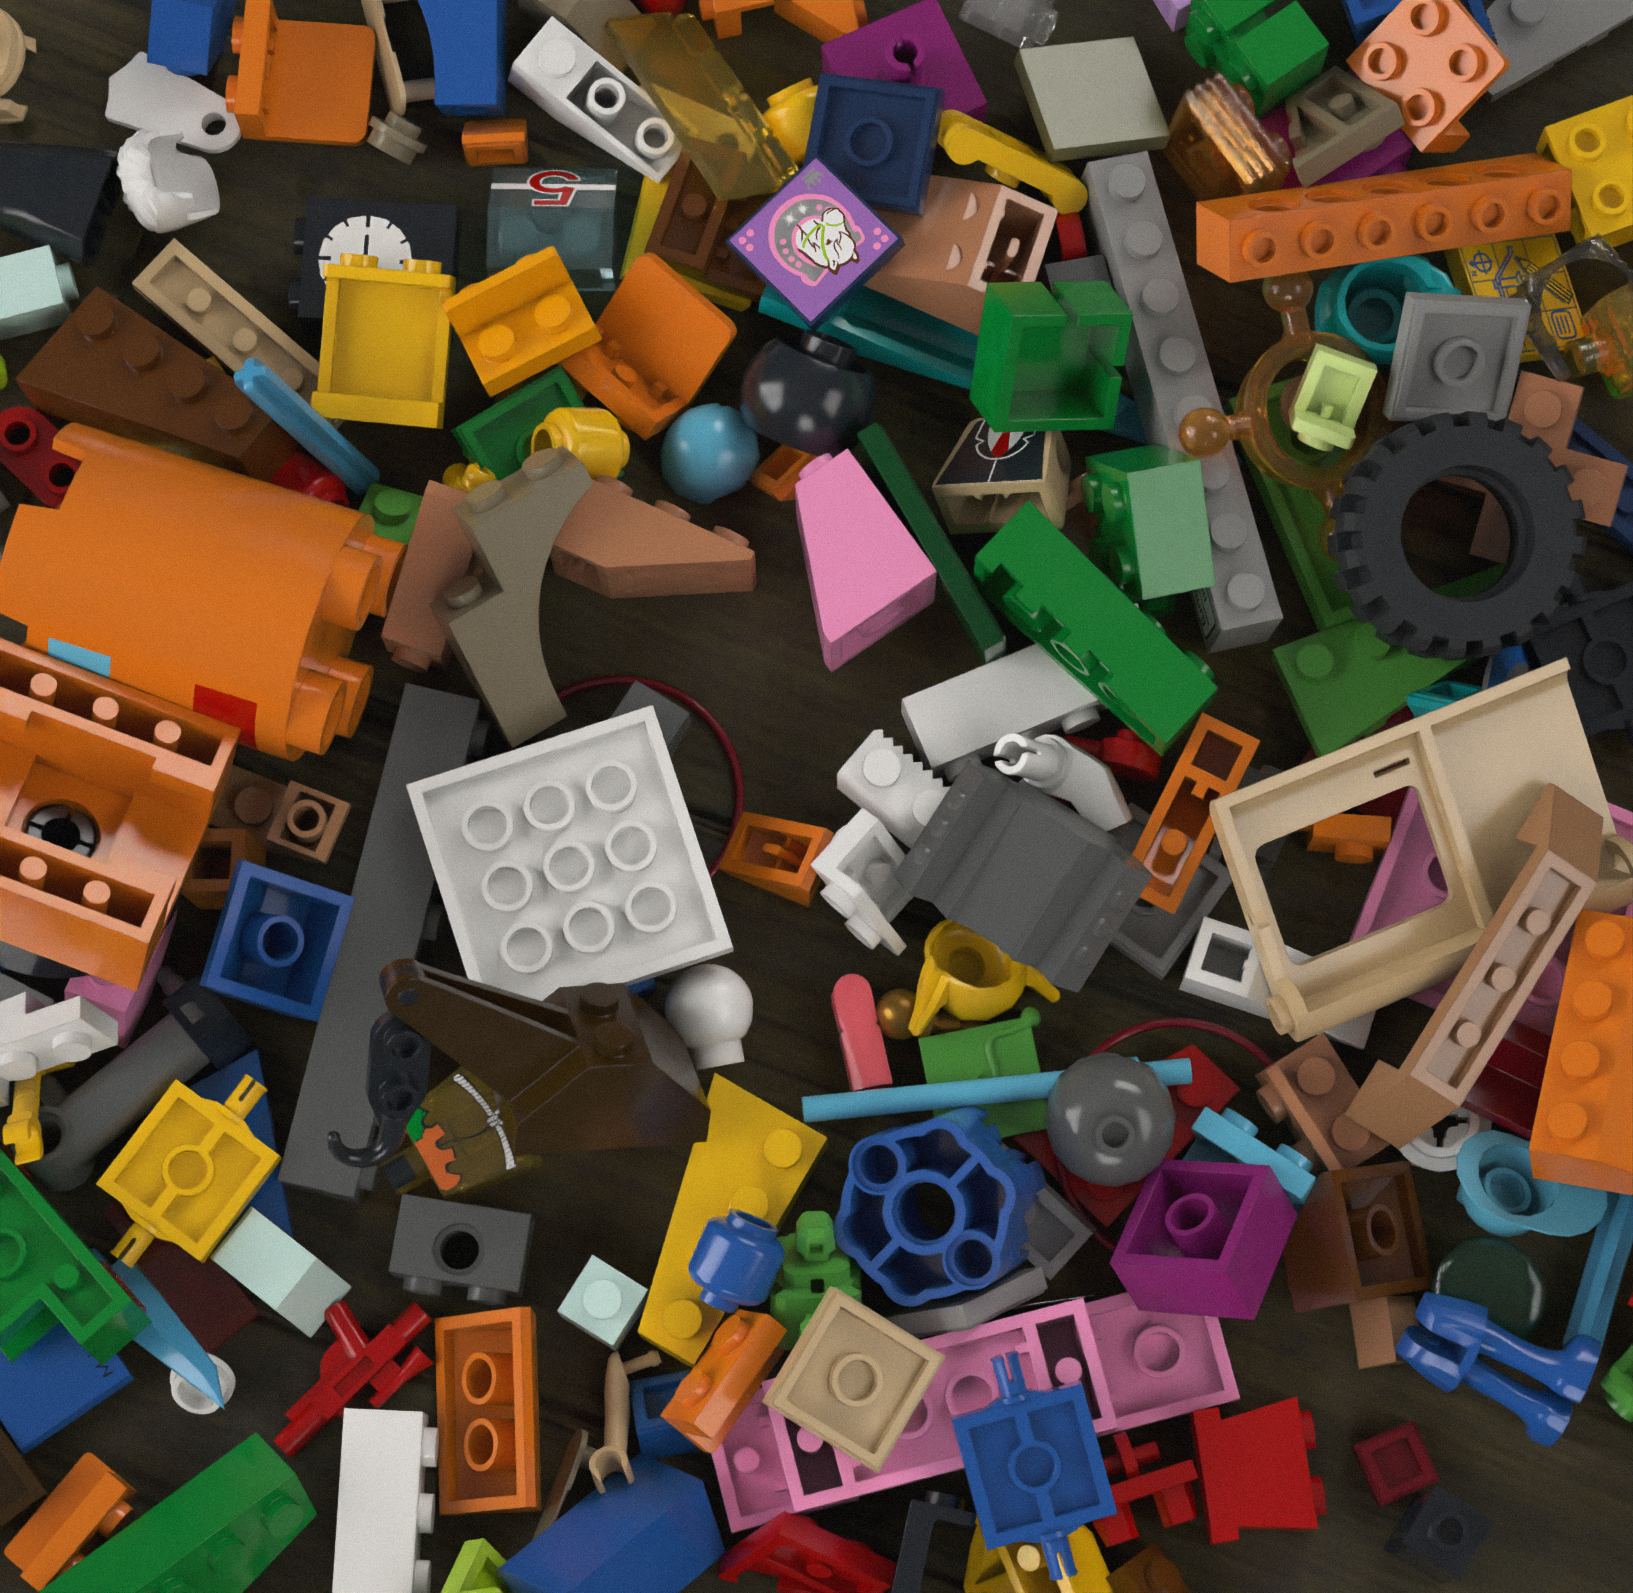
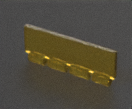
M656 12L607 19L604 30L719 201L777 192L800 170L779 138L773 136L772 128L751 97L743 93L744 87L720 52L714 51V43L694 14H677L675 19L671 12Z

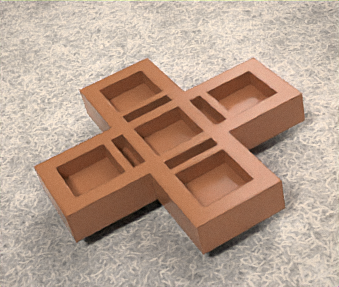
M1521 371L1508 419L1523 425L1522 435L1529 439L1539 436L1553 449L1548 458L1555 467L1564 464L1567 466L1575 481L1566 487L1572 501L1582 499L1586 516L1583 520L1611 527L1629 466L1567 449L1585 387ZM1459 476L1437 478V480L1486 493L1469 554L1506 564L1510 548V532L1506 516L1496 498L1485 487L1470 478Z

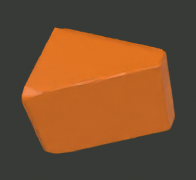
M519 118L466 122L462 132V146L467 165L472 167L525 164V162H529L526 120Z

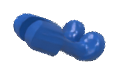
M1425 1292L1414 1314L1418 1321L1427 1329L1415 1325L1407 1326L1395 1347L1396 1353L1427 1380L1445 1392L1454 1390L1460 1383L1497 1401L1523 1420L1525 1432L1531 1441L1545 1447L1552 1446L1563 1434L1570 1421L1572 1402L1580 1403L1588 1389L1599 1359L1601 1342L1587 1334H1577L1564 1345L1562 1350L1546 1349L1515 1336L1487 1319L1488 1308L1447 1295ZM1481 1353L1513 1367L1548 1387L1536 1390L1492 1368L1478 1359L1477 1355Z

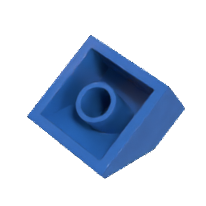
M237 859L200 985L230 999L274 1013L318 1022L355 897Z

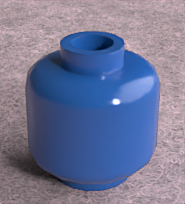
M730 1209L727 1216H717L709 1219L703 1228L688 1263V1272L691 1279L703 1288L699 1298L708 1305L728 1313H736L739 1304L756 1306L764 1303L768 1298L785 1258L783 1245L776 1239L778 1229L758 1216L737 1209Z

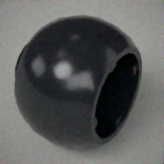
M804 329L800 340L777 336L768 341L752 357L743 374L740 387V410L743 420L747 426L756 432L781 444L815 456L830 453L834 458L846 449H849L851 452L859 444L857 433L873 423L877 407V386L873 373L866 367L853 361L857 352L854 346L828 334Z

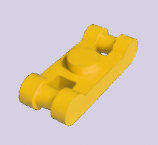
M949 109L942 112L937 143L944 148L946 154L955 163L967 165L977 160L987 164L984 171L991 177L1012 188H1017L1020 181L1037 188L1061 214L1077 213L1086 205L1088 191L1085 185L1062 161L1049 162L1046 153L960 111Z

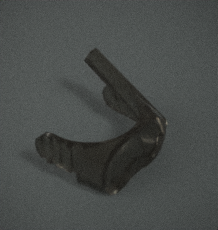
M1599 232L1581 241L1555 260L1515 285L1517 292L1508 297L1523 298L1531 305L1526 336L1559 382L1568 379L1572 374L1559 354L1554 338L1546 329L1542 319V295L1551 277L1570 262L1586 258L1598 259L1615 265L1626 278L1630 288L1633 289V270L1627 268L1628 264L1624 260H1620V255Z

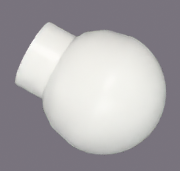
M702 964L684 971L670 986L664 1010L666 1020L674 1026L678 1034L683 1038L685 1046L690 1048L694 1069L700 1070L744 1062L741 1038L747 1034L753 1015V998L746 982L733 970L716 964Z

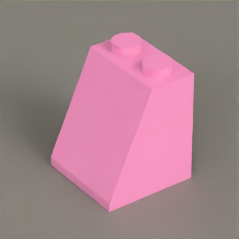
M846 449L834 458L830 453L817 457L800 471L799 477L801 480L795 484L796 519L823 659L831 672L932 604L935 600L937 576L935 567L849 449Z

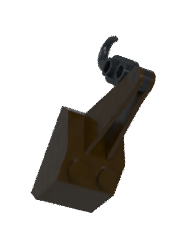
M404 958L392 961L380 973L379 985L388 1011L374 1022L370 1031L366 1094L380 1125L379 1136L369 1146L352 1149L342 1143L340 1134L337 1131H330L327 1135L329 1151L337 1161L346 1166L366 1168L377 1166L389 1160L401 1148L406 1135V1126L426 1097L432 1043L492 1089L514 1156L707 1142L711 1110L683 1038L668 1020L624 983L606 984L595 982L584 986L559 987L543 1001L447 973L413 959Z

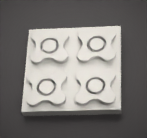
M653 705L406 785L468 979L543 1001L559 987L584 986L595 982L606 984L624 983L626 986L734 951Z

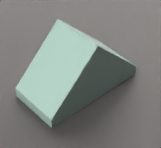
M252 1206L210 1256L219 1266L310 1338L325 1321V1310L341 1301L351 1288L335 1272Z

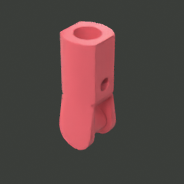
M858 974L844 975L834 986L831 994V1005L837 1030L840 1034L839 1041L850 1090L855 1092L891 1088L893 1081L880 1025H877L878 1018L872 989L869 982L863 976Z

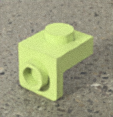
M1316 343L1288 411L1291 429L1298 432L1297 438L1303 443L1323 451H1332L1335 445L1351 450L1356 439L1354 432L1355 424L1377 374L1376 364Z

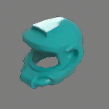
M1420 254L1350 264L1332 273L1320 285L1315 304V330L1324 346L1374 363L1377 367V373H1381L1386 369H1391L1406 292L1461 295V290L1454 288L1447 273L1431 265L1429 259Z

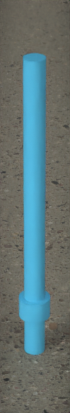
M1136 1056V1057H1130V1058H1132V1059H1134V1060H1136V1061L1139 1062L1137 1056ZM1189 1058L1143 1062L1154 1069L1166 1086L1192 1084V1068ZM1065 1070L801 1097L804 1123L1044 1099L1049 1098L1053 1091L1054 1083Z

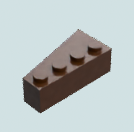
M98 286L94 288L15 378V381L36 411L45 417L57 421L59 418H63L265 482H269L274 473L300 447V444L235 385L232 377Z

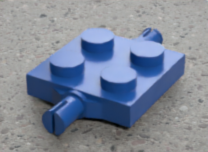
M1018 1351L1006 1352L1005 1355L1011 1379L1008 1378L1002 1355L999 1354L990 1358L1001 1397H997L986 1407L950 1416L987 1550L1019 1541L1041 1542L1050 1580H1061L1063 1576L1057 1558L1058 1552L1060 1553L1066 1576L1071 1577L1078 1573L1067 1535L1073 1533L1084 1523L1115 1515L1117 1510L1082 1383L1076 1381L1047 1390L1027 1389Z

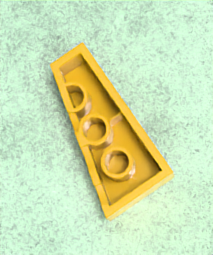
M714 1073L707 1097L711 1110L707 1142L693 1144L638 1329L641 1339L692 1369L712 1342L718 1328L731 1314L703 1302L699 1298L703 1288L691 1279L688 1272V1263L706 1222L713 1217L727 1216L730 1209H737L766 1220L774 1225L779 1232L828 1148L827 1137L717 1073Z

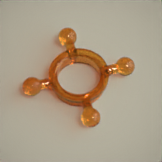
M1307 271L1266 277L1263 281L1262 292L1267 304L1273 310L1280 312L1284 328L1281 341L1271 346L1244 378L1238 392L1235 414L1223 416L1213 408H1195L1188 412L1180 422L1178 430L1179 441L1187 453L1194 457L1205 459L1221 453L1228 441L1240 439L1248 457L1265 475L1287 486L1311 490L1323 503L1326 517L1318 529L1319 547L1327 557L1337 561L1336 555H1328L1327 536L1335 534L1336 519L1329 518L1333 499L1342 495L1345 485L1341 481L1351 465L1359 463L1365 456L1364 451L1369 446L1391 432L1392 420H1389L1382 413L1387 386L1377 368V374L1354 427L1356 436L1351 450H1346L1344 455L1334 465L1327 468L1311 467L1287 454L1273 435L1267 414L1269 389L1281 368L1290 361H1309L1316 343L1371 363L1374 362L1357 345L1341 336L1327 332L1310 331L1305 306L1312 297L1313 282Z

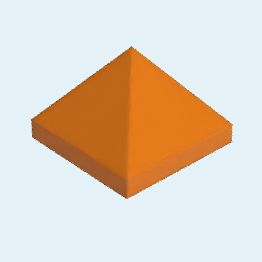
M781 444L753 471L749 480L754 486L779 501L796 499L795 484L801 480L799 477L800 471L819 456Z

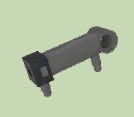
M171 966L160 968L156 980L167 997L162 1003L170 1013L70 1095L59 1080L52 1077L50 1073L46 1072V1075L41 1076L40 1100L45 1106L39 1107L38 1119L42 1129L41 1137L44 1153L42 1159L24 1163L23 1165L46 1188L57 1192L73 1190L83 1184L92 1174L96 1164V1155L153 1110L175 1079L184 1084L210 1062L220 1072L255 1043L212 990L200 985L201 977L198 974L187 981L182 975L177 974ZM12 1143L11 1149L14 1155H16L15 1144Z

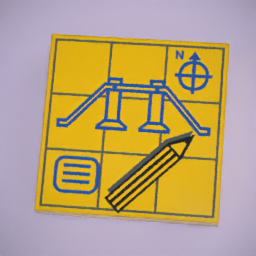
M1555 233L1444 251L1455 288L1461 290V295L1523 298L1531 305L1520 363L1565 357L1564 352L1585 345L1586 350L1591 348L1583 330L1584 320Z

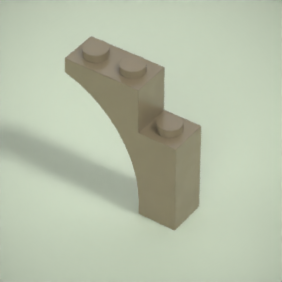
M563 445L556 449L546 448L533 453L524 460L521 469L500 481L491 480L476 486L467 494L466 501L452 508L484 572L478 576H467L456 580L444 590L442 597L429 604L476 696L481 701L488 719L492 721L493 728L512 748L567 717L548 676L542 654L539 635L540 590L546 562L553 543L566 518L577 502L590 489L593 482L583 462Z

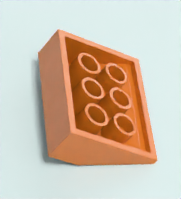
M1583 909L1577 916L1529 1145L1532 1177L1534 1179L1633 1195V917Z

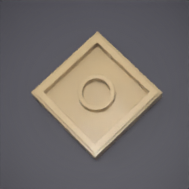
M830 1286L762 1400V1403L865 1467L878 1473L946 1356L841 1290Z

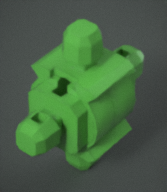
M824 1211L804 1212L796 1222L794 1233L776 1238L783 1245L785 1258L770 1291V1316L787 1329V1332L776 1346L786 1351L794 1348L830 1286L836 1287L862 1304V1267L854 1257L849 1256L839 1247L834 1236L833 1220Z

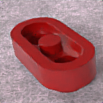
M24 406L9 408L0 413V464L46 508L56 509L63 501L70 484L65 487L53 485L55 475L61 470H71L75 476L82 461L52 449L54 437L59 430L40 412ZM26 428L30 430L29 439L24 444L13 445L9 442L10 435L16 429Z

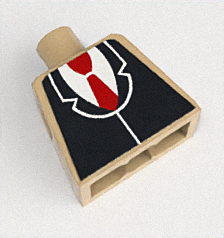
M984 418L973 420L966 427L932 485V491L950 534L998 532L1028 500L1057 529H1063L1071 471L1070 454L1061 431L994 433Z

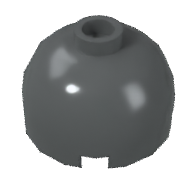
M1109 1052L1081 1058L1063 1071L1053 1085V1091L1048 1098L1044 1116V1123L1052 1151L1066 1169L1091 1184L1113 1187L1140 1181L1161 1164L1172 1145L1176 1114L1168 1087L1154 1069L1142 1061L1138 1062L1130 1057H1122L1118 1053Z

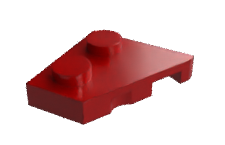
M784 1511L727 1550L721 1556L717 1577L724 1581L737 1583L739 1574L748 1570L779 1577L777 1592L883 1593L893 1585L897 1563L874 1553V1550L866 1543L857 1540H846L818 1527V1524L810 1517Z

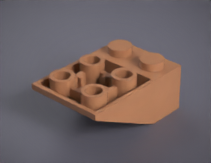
M931 175L923 216L874 210L903 238L905 246L864 286L979 336L987 283L1035 282L1059 210L1001 184Z
M602 474L598 475L596 481L591 479L593 485L577 502L566 518L550 552L555 574L611 599L753 591L757 584L755 551L747 548L749 541L746 538L721 526H715L712 532L690 523L691 516L683 509L662 500H657L654 506L631 497L633 490L623 482Z

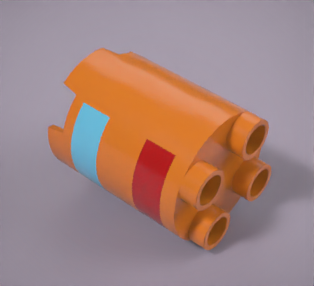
M76 422L63 427L54 437L52 449L82 461L63 501L56 509L19 504L0 563V613L28 626L27 638L21 646L240 728L241 731L237 744L289 761L298 760L305 751L324 755L335 734L349 739L352 738L360 724L368 702L374 668L372 665L349 659L348 656L356 631L361 629L368 614L371 613L381 617L387 616L408 545L376 535L374 520L370 514Z

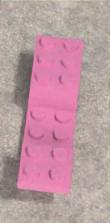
M1128 1292L1088 1303L1084 1302V1298L980 1324L970 1330L953 1331L921 1340L946 1357L878 1473L870 1470L763 1404L762 1400L775 1378L761 1382L762 1388L758 1389L718 1449L711 1454L731 1533L733 1534L763 1526L784 1511L806 1515L859 1501V1497L964 1469L950 1416L986 1407L997 1397H1001L990 1358L1001 1354L1008 1378L1011 1379L1005 1355L1006 1352L1018 1351L1027 1389L1047 1390L1080 1381L1083 1385L1097 1438L1183 1416L1195 1410L1209 1409L1240 1400V1395L1218 1317L1139 1311Z

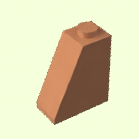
M429 480L421 502L381 634L387 651L393 653L392 661L421 673H427L429 666L446 671L454 652L429 604L442 597L444 590L456 580L467 576H478L484 572L452 511V508L466 501L468 493Z

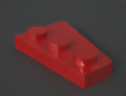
M1194 1044L1164 1059L1189 1058L1192 1068V1084L1167 1086L1175 1110L1176 1121L1173 1142L1164 1159L1174 1160L1195 1138L1191 1127L1205 1107L1218 1114L1240 1090ZM1046 1129L1013 1137L1012 1141L1033 1161L1037 1160L1043 1171L1060 1186L1054 1152L1052 1151ZM1066 1169L1070 1185L1080 1206L1105 1230L1139 1196L1147 1177L1146 1175L1140 1181L1113 1187L1091 1184Z

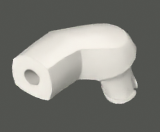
M1010 733L1001 737L997 742L994 756L1006 758L1010 761L999 760L995 762V766L1000 772L1023 777L1026 782L1047 795L1072 802L1082 817L1106 832L1133 818L1110 767L1067 740L1050 734H1044L1032 740L1016 733Z

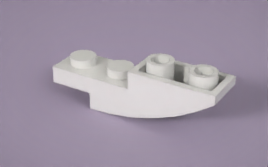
M26 991L1 1001L0 1108L9 1105L10 1081L27 1080L34 1077L39 1071L66 1062L82 1061L89 1058L92 1053L118 1045V1021L81 995L48 1007Z

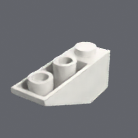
M553 16L513 62L507 81L555 120L658 184L678 161L685 140L693 142L698 136Z
M1204 916L1198 929L1179 990L1270 1019L1265 1000L1272 997L1250 931ZM1285 945L1288 956L1293 963H1299L1312 958ZM1376 1010L1322 1033L1328 1039L1363 1050Z

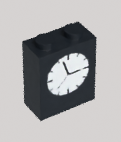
M307 197L306 218H296L293 237L294 254L303 255L301 278L291 277L289 286L290 315H298L304 335L322 337L326 277H323L324 263L340 265L341 253L379 257L378 268L402 271L404 259L441 262V274L451 275L456 278V295L458 290L462 222L458 206L454 204ZM453 326L451 333V343H454L455 329Z

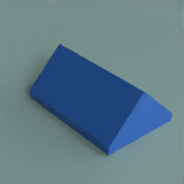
M639 1453L629 1461L634 1474V1482L632 1484H628L624 1473L617 1471L603 1482L606 1493H599L597 1489L592 1491L503 1564L496 1573L513 1593H679L726 1552L703 1481Z

